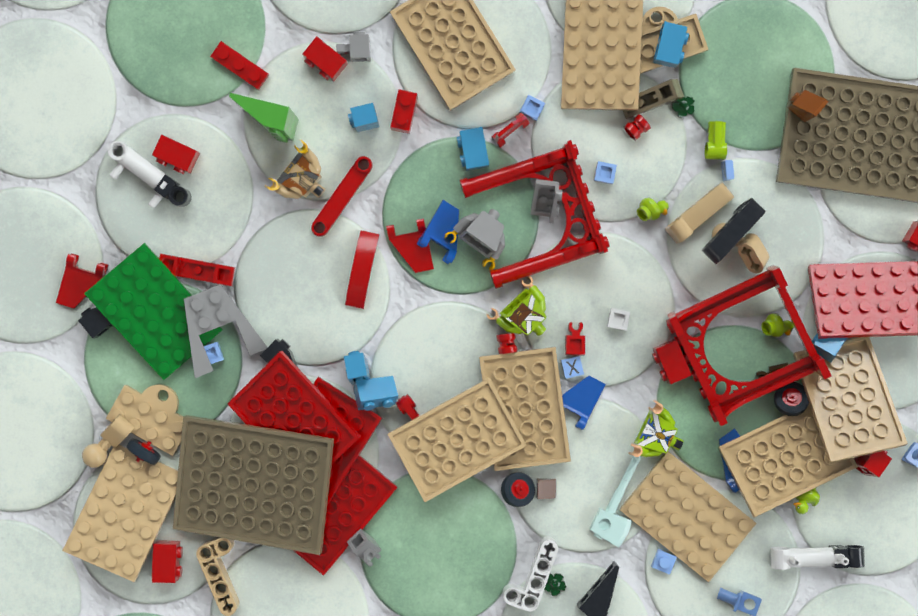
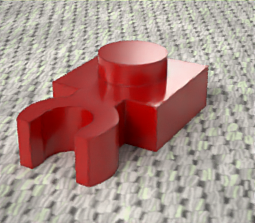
M572 322L568 324V331L571 335L565 336V355H585V336H580V332L583 329L582 322L578 324L577 330L573 329Z

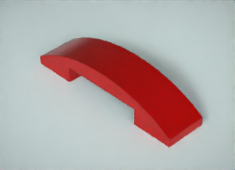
M360 231L345 305L364 309L380 234Z
M160 254L159 259L175 276L232 286L236 267Z

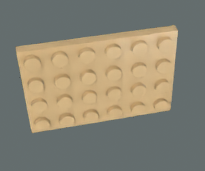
M408 0L390 11L391 16L450 111L516 70L473 0Z
M566 0L561 109L639 110L643 0Z
M870 337L846 340L832 363L824 359L832 377L824 380L817 372L801 378L829 463L898 448L908 444ZM806 350L794 352L793 354L795 362L808 356Z
M556 347L479 357L482 381L487 378L491 379L527 445L495 463L494 470L499 471L571 462Z
M490 378L483 380L387 433L424 502L527 446Z
M810 404L798 416H781L718 447L753 517L761 515L858 467L854 458L829 463Z
M118 445L112 448L62 551L135 582L176 497L178 470L159 462L155 465L142 460L137 462V457L127 448Z
M669 451L663 454L619 509L707 582L714 577L757 524Z

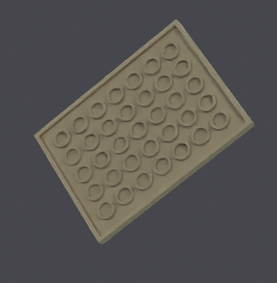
M793 68L787 107L791 104L790 98L796 92L800 93L804 90L816 94L829 102L816 117L806 122L786 108L776 182L918 203V86Z
M183 416L173 529L320 555L323 546L334 438L196 416Z

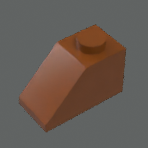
M804 90L800 93L796 92L790 98L791 104L787 108L802 121L806 122L816 117L829 101Z

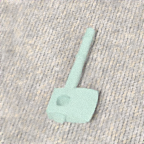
M633 456L631 458L632 460L606 510L599 508L589 528L594 532L593 535L595 537L603 538L618 548L625 540L632 520L615 514L642 456Z

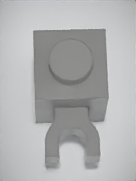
M354 32L353 35H349V44H336L337 53L340 55L350 54L352 62L371 61L369 35L365 34V32Z
M362 529L347 541L354 554L364 560L370 567L373 565L371 560L374 557L377 559L381 557L379 554L381 548L375 539Z

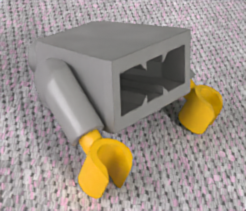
M491 209L489 213L482 211L479 214L473 213L463 217L453 227L454 230L447 232L444 236L446 238L448 234H453L454 239L450 242L453 243L456 240V235L460 234L458 238L487 257L482 261V266L485 267L487 262H491L489 270L495 268L494 261L499 258L505 248L504 225L497 221L500 214L494 209Z

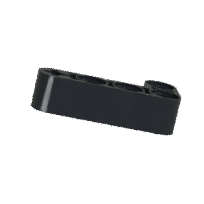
M753 198L744 201L733 212L734 215L701 251L714 264L719 263L765 214L766 210Z

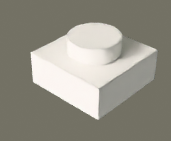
M611 308L607 327L627 331L630 312Z

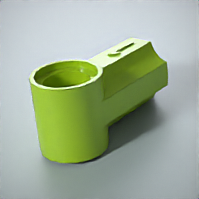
M708 122L705 159H726V122Z

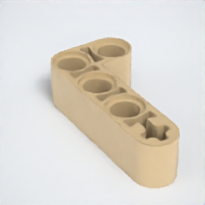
M721 182L670 223L665 230L676 244L683 242L693 234L696 228L734 198L733 194Z
M217 537L202 544L198 548L196 556L220 612L225 616H231L239 607L240 602L221 556L228 554L234 547L235 542L232 539ZM220 541H226L229 545V548H222L220 546ZM203 548H208L211 551V556H205L202 551ZM210 566H216L219 571L218 574L212 573ZM218 584H224L226 591H220ZM228 602V604H233L232 608L230 606H226V603Z

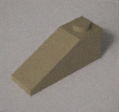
M670 79L640 92L639 110H623L625 118L629 119L683 98L684 95L678 79Z

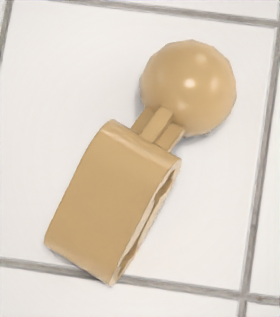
M721 223L714 227L712 238L726 223ZM748 233L735 246L738 247V253L748 270L756 274L761 273L769 260V254L760 238L755 234Z
M119 414L100 434L102 439L98 444H90L85 447L82 452L83 462L92 468L102 466L107 460L106 451L111 446L117 447L131 433L135 426Z

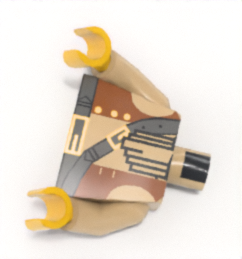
M300 140L303 143L302 148H297L294 145L298 154L277 181L273 178H268L272 180L273 185L271 187L265 185V188L275 191L285 198L299 199L302 196L306 198L310 192L320 198L326 190L318 183L322 178L320 175V163L307 144Z

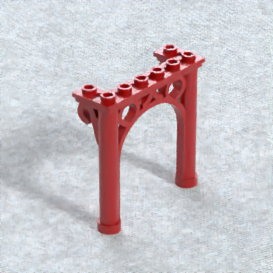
M571 140L567 141L560 149L470 179L464 178L459 180L463 194L467 198L524 178L553 181L554 172L556 170H563L567 177V183L563 186L559 185V190L568 188L572 181L577 196L574 198L568 195L567 192H562L561 201L565 210L566 224L559 243L547 253L491 270L490 275L495 289L503 287V284L596 253L608 252L607 248L610 247L609 241L606 236L603 237V234L599 233L601 226L599 220L594 218L593 212H595L593 202L588 200L587 194H589L587 184L582 182L581 176L583 172L581 166L576 164L579 151L576 144H572ZM552 167L549 178L536 173ZM580 205L584 220L574 218L571 221V216H574L576 206ZM575 222L581 223L585 230L584 236L580 239L575 238L570 233L571 226ZM567 238L578 243L561 249Z

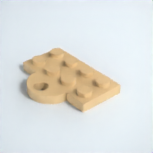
M654 7L645 13L642 22L640 74L663 66L653 63L661 26L665 21L687 26L686 33H689L687 44H683L682 52H685L683 59L709 50L697 14L678 19L675 13L666 7ZM659 13L661 21L654 22L651 19V15Z
M163 384L150 386L143 393L128 385H124L106 419L112 422L120 414L135 426L131 431L132 434L147 442H152V445L172 456L175 455L181 444L183 416L177 413L179 399L176 392ZM161 390L168 392L169 396L166 401L159 398Z

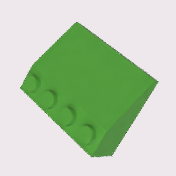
M230 93L229 97L271 133L277 141L288 143V140L294 141L299 119L290 107Z

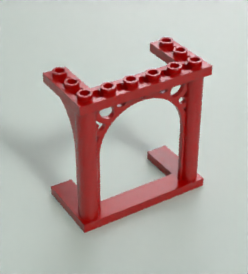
M775 265L767 267V271L676 314L674 311L667 314L669 318L666 320L667 326L671 334L676 333L677 336L674 339L677 340L679 346H683L685 351L683 356L687 365L691 364L694 369L691 371L695 382H700L702 386L699 389L703 399L708 398L710 405L707 406L714 423L719 422L720 426L727 424V416L740 406L814 372H817L824 380L832 377L824 358L817 353L786 289L788 284L780 267ZM775 287L808 356L751 381H734L723 377L709 364L704 351V337L710 322L720 312ZM703 318L705 319V324L702 326L695 322L696 320L700 322ZM689 327H697L701 334L698 337H692L687 333V329ZM688 340H690V341H698V342H699V347H698V348H694L695 345H694L693 343L689 342ZM702 359L706 361L703 365L700 363ZM709 375H714L716 378L712 386H710L711 378H709ZM723 381L726 383V390L720 395L716 393L715 389L717 384ZM732 385L738 387L737 390H733V393L729 394Z

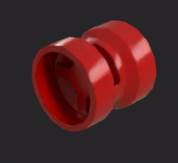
M638 114L634 117L633 122H628L624 126V129L636 141L643 132L646 133L651 127L646 119Z
M514 333L496 335L500 345L498 348L499 354L518 352L517 346L514 343L516 339Z

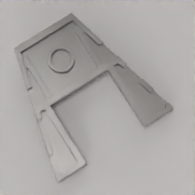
M221 284L184 298L195 378L213 371L199 337L200 334L236 321L250 356L267 349L265 343Z

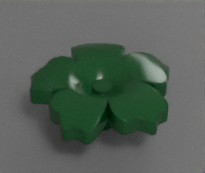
M683 97L676 100L677 103L672 104V109L674 112H678V117L683 118L687 114L692 115L695 112L692 105L695 102L693 97Z
M550 573L544 590L547 592L551 591L552 596L560 594V590L565 591L567 586L565 581H562L564 576L561 573H555L554 576Z

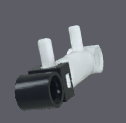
M114 141L109 145L108 155L118 162L110 176L113 179H117L124 168H126L157 192L149 202L152 208H155L163 197L179 207H185L190 204L192 196L187 189L180 187L177 181L166 175L128 145L120 141ZM122 147L123 154L118 157L116 151ZM179 192H183L184 199L178 202L176 195Z
M829 545V547L771 548V568L785 570L790 569V567L830 566L834 568L865 567L864 546Z

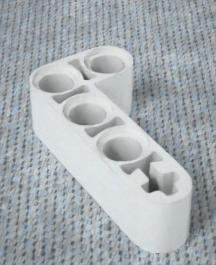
M546 536L541 539L524 587L507 584L503 588V598L507 604L530 612L537 609L558 552V546L554 538ZM549 543H551V545H552L553 548H549V549H548V551H547L548 557H547V556L545 555V554H546L545 545H549ZM542 560L547 562V566L543 569L537 567L538 562ZM533 579L541 580L540 585L536 587L532 586L531 582ZM513 590L517 594L514 598H508L506 596L507 592ZM527 597L534 598L532 604H526L524 601Z

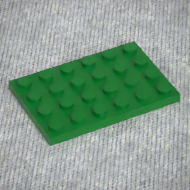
M143 243L84 293L163 380L192 357L184 298L192 296V294L146 243ZM218 327L200 334L199 337L203 346L223 329Z

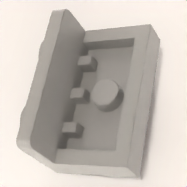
M536 179L531 215L549 217V223H554V218L559 215V205H557V202L562 200V190H559V182Z

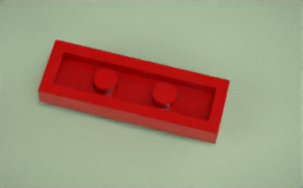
M220 41L210 56L257 90L261 88L269 76V73L222 41Z

